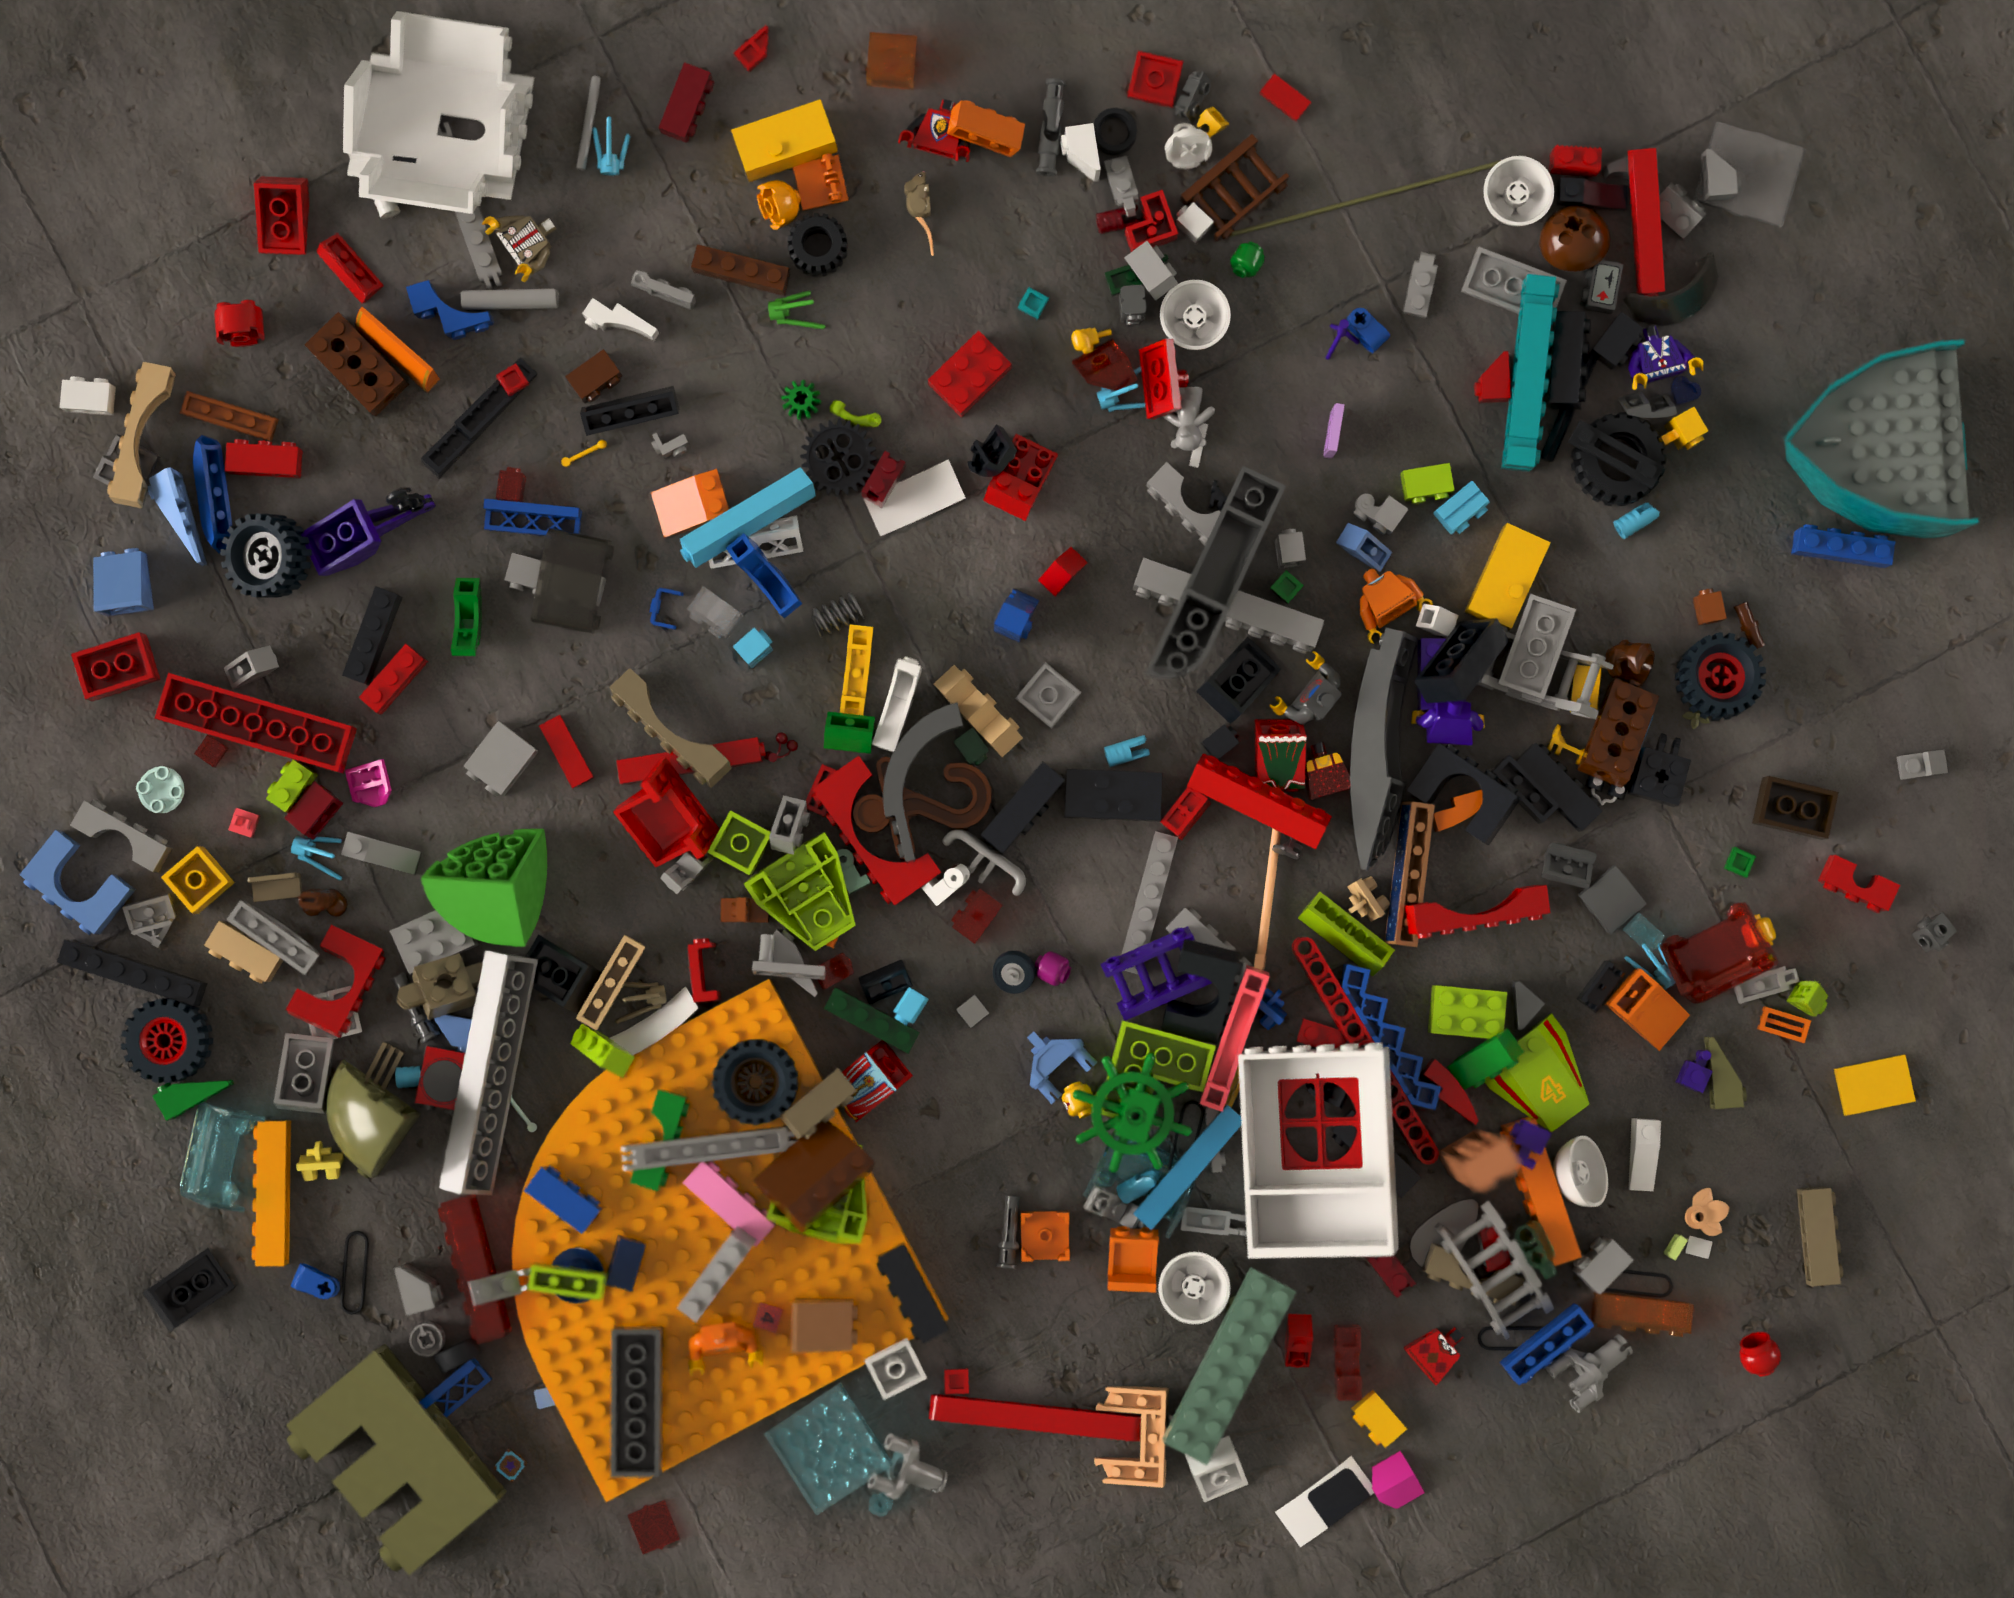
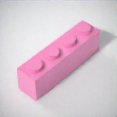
M706 1161L701 1162L683 1184L734 1229L739 1226L757 1241L753 1246L756 1247L776 1224L767 1219L768 1210L764 1208L761 1211L755 1205L757 1201L749 1193L746 1192L743 1195L737 1189L739 1185L731 1177L727 1176L725 1179L719 1173L721 1169L713 1161H708V1163Z

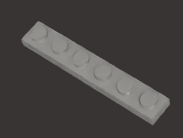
M1157 831L1154 833L1122 954L1150 943L1178 837ZM1135 966L1124 970L1138 974Z

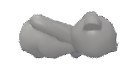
M1201 387L1179 388L1182 409L1177 411L1178 416L1173 413L1163 416L1166 420L1179 427L1176 439L1171 442L1172 448L1192 451L1207 445V440L1202 437L1198 427L1213 416L1215 408L1212 406L1208 407L1199 414L1202 400Z

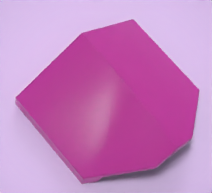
M384 759L345 770L353 802L372 807L382 806L387 803L392 789Z
M1401 1451L1372 1466V1490L1379 1502L1398 1509L1424 1494L1419 1481Z

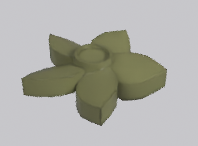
M1699 710L1695 713L1686 712L1682 715L1683 718L1691 720L1693 730L1698 727L1699 721L1704 724L1710 723L1708 717L1706 719L1700 717L1701 712Z

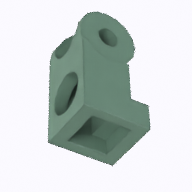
M847 849L838 850L849 894L851 895L870 885L871 882L866 874L862 877L859 875L854 865V855Z

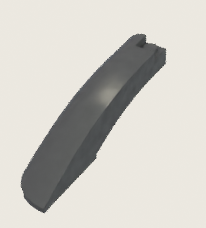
M1242 466L1145 675L1158 679H1174L1194 671L1205 660L1286 488L1285 485Z
M1386 628L1380 637V649L1370 650L1359 692L1353 727L1350 774L1351 804L1357 851L1361 869L1363 870L1373 869L1378 864L1376 858L1384 855L1395 828L1407 784L1402 779L1400 727L1406 683L1419 638L1390 628Z

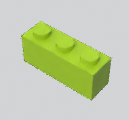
M583 1023L575 1031L570 1043L600 1067L622 1078L635 1058L605 1034Z
M534 1263L531 1265L528 1290L601 1300L605 1295L607 1273Z

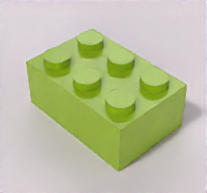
M1432 985L1428 1033L1492 1038L1504 1031L1507 992Z

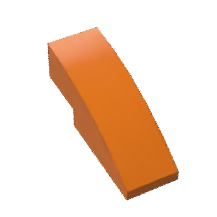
M1482 789L1450 798L1453 808L1435 812L1433 815L1435 832L1455 826L1477 813L1482 805Z

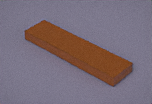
M189 391L186 392L180 410L182 415L272 442L278 423L277 418Z

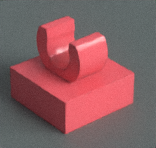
M236 808L228 830L253 838L261 815Z

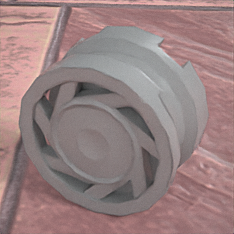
M423 1322L411 1332L409 1338L410 1347L419 1356H433L445 1345L446 1335L442 1326L436 1322Z

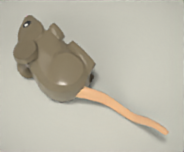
M923 171L915 175L912 180L904 185V193L907 196V211L926 230L931 256H934L932 234L923 219L931 216L929 184H926V172Z

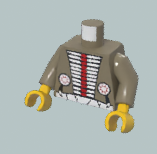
M488 216L481 223L482 225L489 224L491 226L485 231L488 235L492 234L495 229L498 230L495 233L518 264L515 275L518 273L524 274L521 279L522 282H526L530 275L545 267L551 245L545 237L556 230V227L549 218L536 225L531 216H504L496 219Z

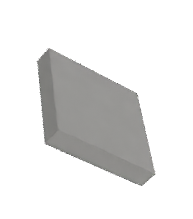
M1045 662L1015 699L1052 729L1082 692Z

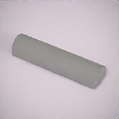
M556 289L464 290L461 292L462 310L558 308L559 293Z

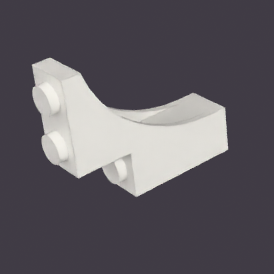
M904 657V660L898 659L887 700L872 745L894 752L899 743L922 673V668L918 666L917 660Z

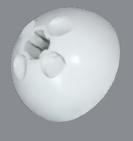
M1525 156L1508 157L1498 162L1488 173L1484 183V200L1490 213L1500 222L1510 226L1530 225L1541 219L1550 209L1554 198L1553 180L1548 170L1538 161Z
M1187 280L1181 282L1166 294L1161 304L1160 321L1166 336L1169 339H1173L1174 344L1188 350H1202L1213 346L1224 336L1230 323V306L1225 295L1219 288L1207 281Z
M1579 1136L1569 1140L1560 1148L1553 1163V1172L1560 1193L1576 1205L1584 1207L1599 1206L1604 1202L1608 1191V1174L1603 1155L1595 1142L1587 1136Z
M1188 1252L1173 1258L1163 1269L1159 1280V1296L1164 1308L1172 1317L1188 1324H1201L1214 1319L1225 1308L1230 1295V1281L1224 1267L1212 1256L1200 1252Z

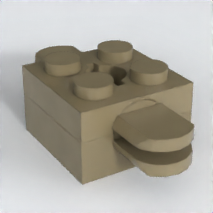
M460 953L415 966L412 975L414 983L399 988L398 1004L403 1009H411L423 1005L428 1020L472 1007L476 998L474 989L478 988L483 962L465 966Z

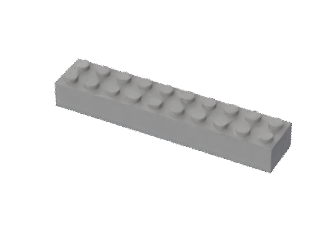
M485 951L439 1187L441 1189L460 1194H493L538 959Z

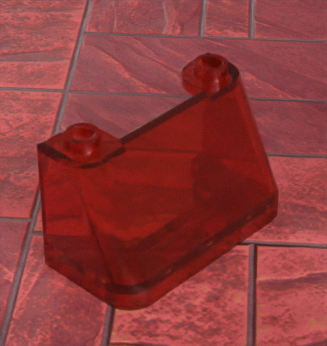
M1745 902L1732 905L1726 914L1728 919L1688 939L1679 937V935H1673L1659 945L1680 994L1694 1004L1705 1002L1778 965L1779 961L1749 905Z

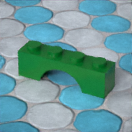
M658 1089L651 1113L662 1125L663 1141L680 1139L683 1127L679 1125L682 1116L687 1117L690 1103H687L688 1097ZM667 1166L633 1170L630 1183L659 1191L661 1186H666L669 1173L665 1172Z

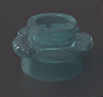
M885 1493L874 1494L869 1499L870 1512L879 1517L887 1515L888 1511L892 1508V1501L889 1500ZM879 1502L883 1504L881 1507L878 1506Z

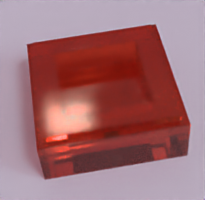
M207 734L194 754L215 768L229 748Z

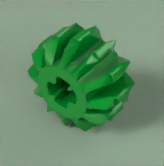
M803 379L801 380V386H797L796 381H792L794 389L787 386L784 388L789 395L781 396V399L787 402L782 407L784 410L790 409L788 412L789 417L794 416L797 412V420H801L804 413L806 418L810 419L809 411L811 410L817 414L818 409L814 405H821L822 403L820 399L816 398L820 395V391H813L815 387L813 383H810L806 388V381ZM799 395H802L803 398H805V396L807 397L805 399V404L800 405V402L795 403L798 401Z

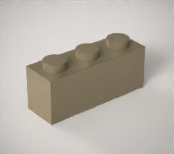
M836 1069L783 1113L780 1118L797 1139L803 1135L807 1139L818 1130L815 1127L818 1122L822 1120L826 1123L836 1115L833 1110L839 1105L844 1108L854 1099L851 1095L857 1090L842 1072Z

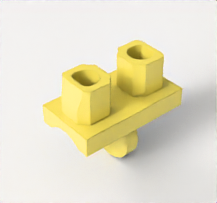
M316 1141L313 1149L306 1150L307 1155H300L299 1163L296 1164L297 1171L302 1172L304 1181L316 1180L318 1178V1170L323 1169L326 1171L327 1179L339 1178L341 1165L344 1161L343 1152L332 1153L331 1147L323 1148L322 1142Z

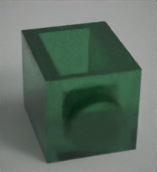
M973 727L953 741L969 765L975 763L978 766L988 759L986 754L989 753V749Z

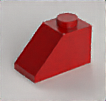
M1504 351L1480 376L1478 382H1475L1474 393L1475 397L1479 396V403L1508 402L1511 398L1509 351Z

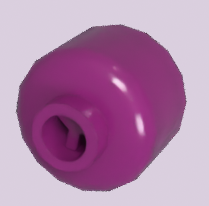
M1053 951L1047 952L1044 956L1040 955L1035 962L1038 979L1052 986H1058L1060 983L1064 984L1070 976L1072 968L1069 966L1068 959Z

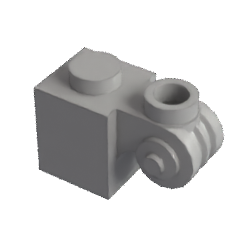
M1362 494L1356 500V510L1353 514L1362 521L1370 520L1374 524L1373 528L1380 534L1384 535L1387 533L1390 535L1406 514L1408 508L1391 496H1388L1381 506L1376 507L1374 506L1375 500L1372 495Z

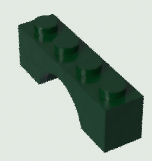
M837 987L834 988L824 1007L825 1010L908 1054L920 1033Z

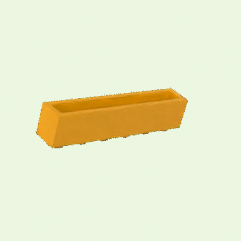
M291 1120L257 1121L253 1132L254 1140H257V1149L253 1152V1162L257 1164V1174L253 1175V1187L256 1188V1198H253L252 1209L253 1212H256V1222L252 1224V1235L256 1236V1244L252 1247V1260H255V1266H286L289 1264Z

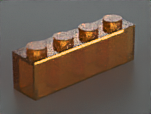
M1594 1292L1591 1320L1598 1323L1597 1327L1612 1329V1325H1620L1621 1330L1636 1331L1637 1327L1645 1328L1646 1333L1659 1334L1660 1330L1669 1331L1671 1336L1683 1337L1684 1333L1691 1334L1694 1305L1689 1302L1603 1292L1598 1294Z

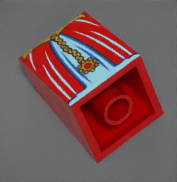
M881 1040L842 1072L857 1090L851 1095L854 1099L845 1106L846 1113L854 1118L856 1122L859 1121L913 1076L885 1041Z

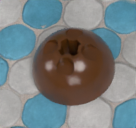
M1568 206L1556 211L1545 222L1540 233V250L1546 261L1558 269L1571 272L1586 270L1598 264L1607 254L1610 247V232L1604 219L1594 210L1584 206Z

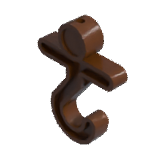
M889 757L880 758L876 764L882 794L887 767L891 759ZM950 763L944 768V778L948 782L966 784L972 792V801L964 809L956 810L922 794L903 788V808L913 853H915V846L909 825L912 817L920 815L951 829H967L978 824L987 814L991 803V787L986 776L978 768L966 763ZM874 794L860 798L853 809V818L856 825L864 832L878 833L890 824L896 853L900 857L897 845L901 844L900 835H894L892 821H896V818L886 819L883 797Z

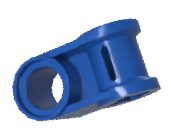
M1356 308L1347 317L1349 322L1348 329L1371 353H1374L1391 337L1388 330L1365 308ZM1360 316L1363 320L1356 324L1354 321Z
M304 1263L299 1264L290 1285L298 1291L311 1294L320 1299L334 1297L340 1291L338 1279ZM329 1283L328 1287L331 1291L325 1292L326 1288L323 1287V1284Z

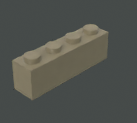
M1826 1186L1797 1189L1806 1284L1812 1287L1841 1284L1840 1278H1843V1267L1838 1261L1841 1246L1840 1241L1836 1239L1835 1230H1838V1219L1833 1212V1206L1836 1205L1835 1193L1831 1192V1188Z

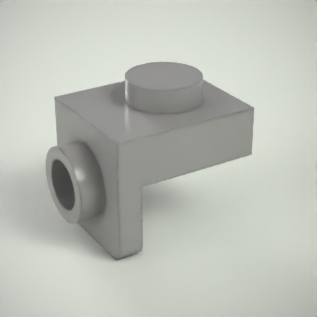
M657 433L652 434L655 441L651 442L657 455L662 453L665 459L672 455L677 457L687 451L686 448L690 446L684 434L665 444H662Z

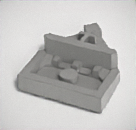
M170 893L122 907L129 930L132 931L131 934L151 942L157 948L177 916Z

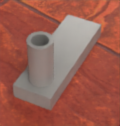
M770 934L761 935L759 961H753V975L825 980V966L773 962L775 936Z

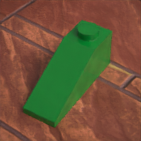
M233 1080L176 1083L172 1085L169 1082L158 1087V1093L152 1097L165 1120L169 1121L234 1085Z

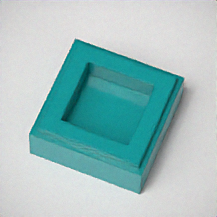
M1028 287L1017 309L1038 320L1049 301V297Z

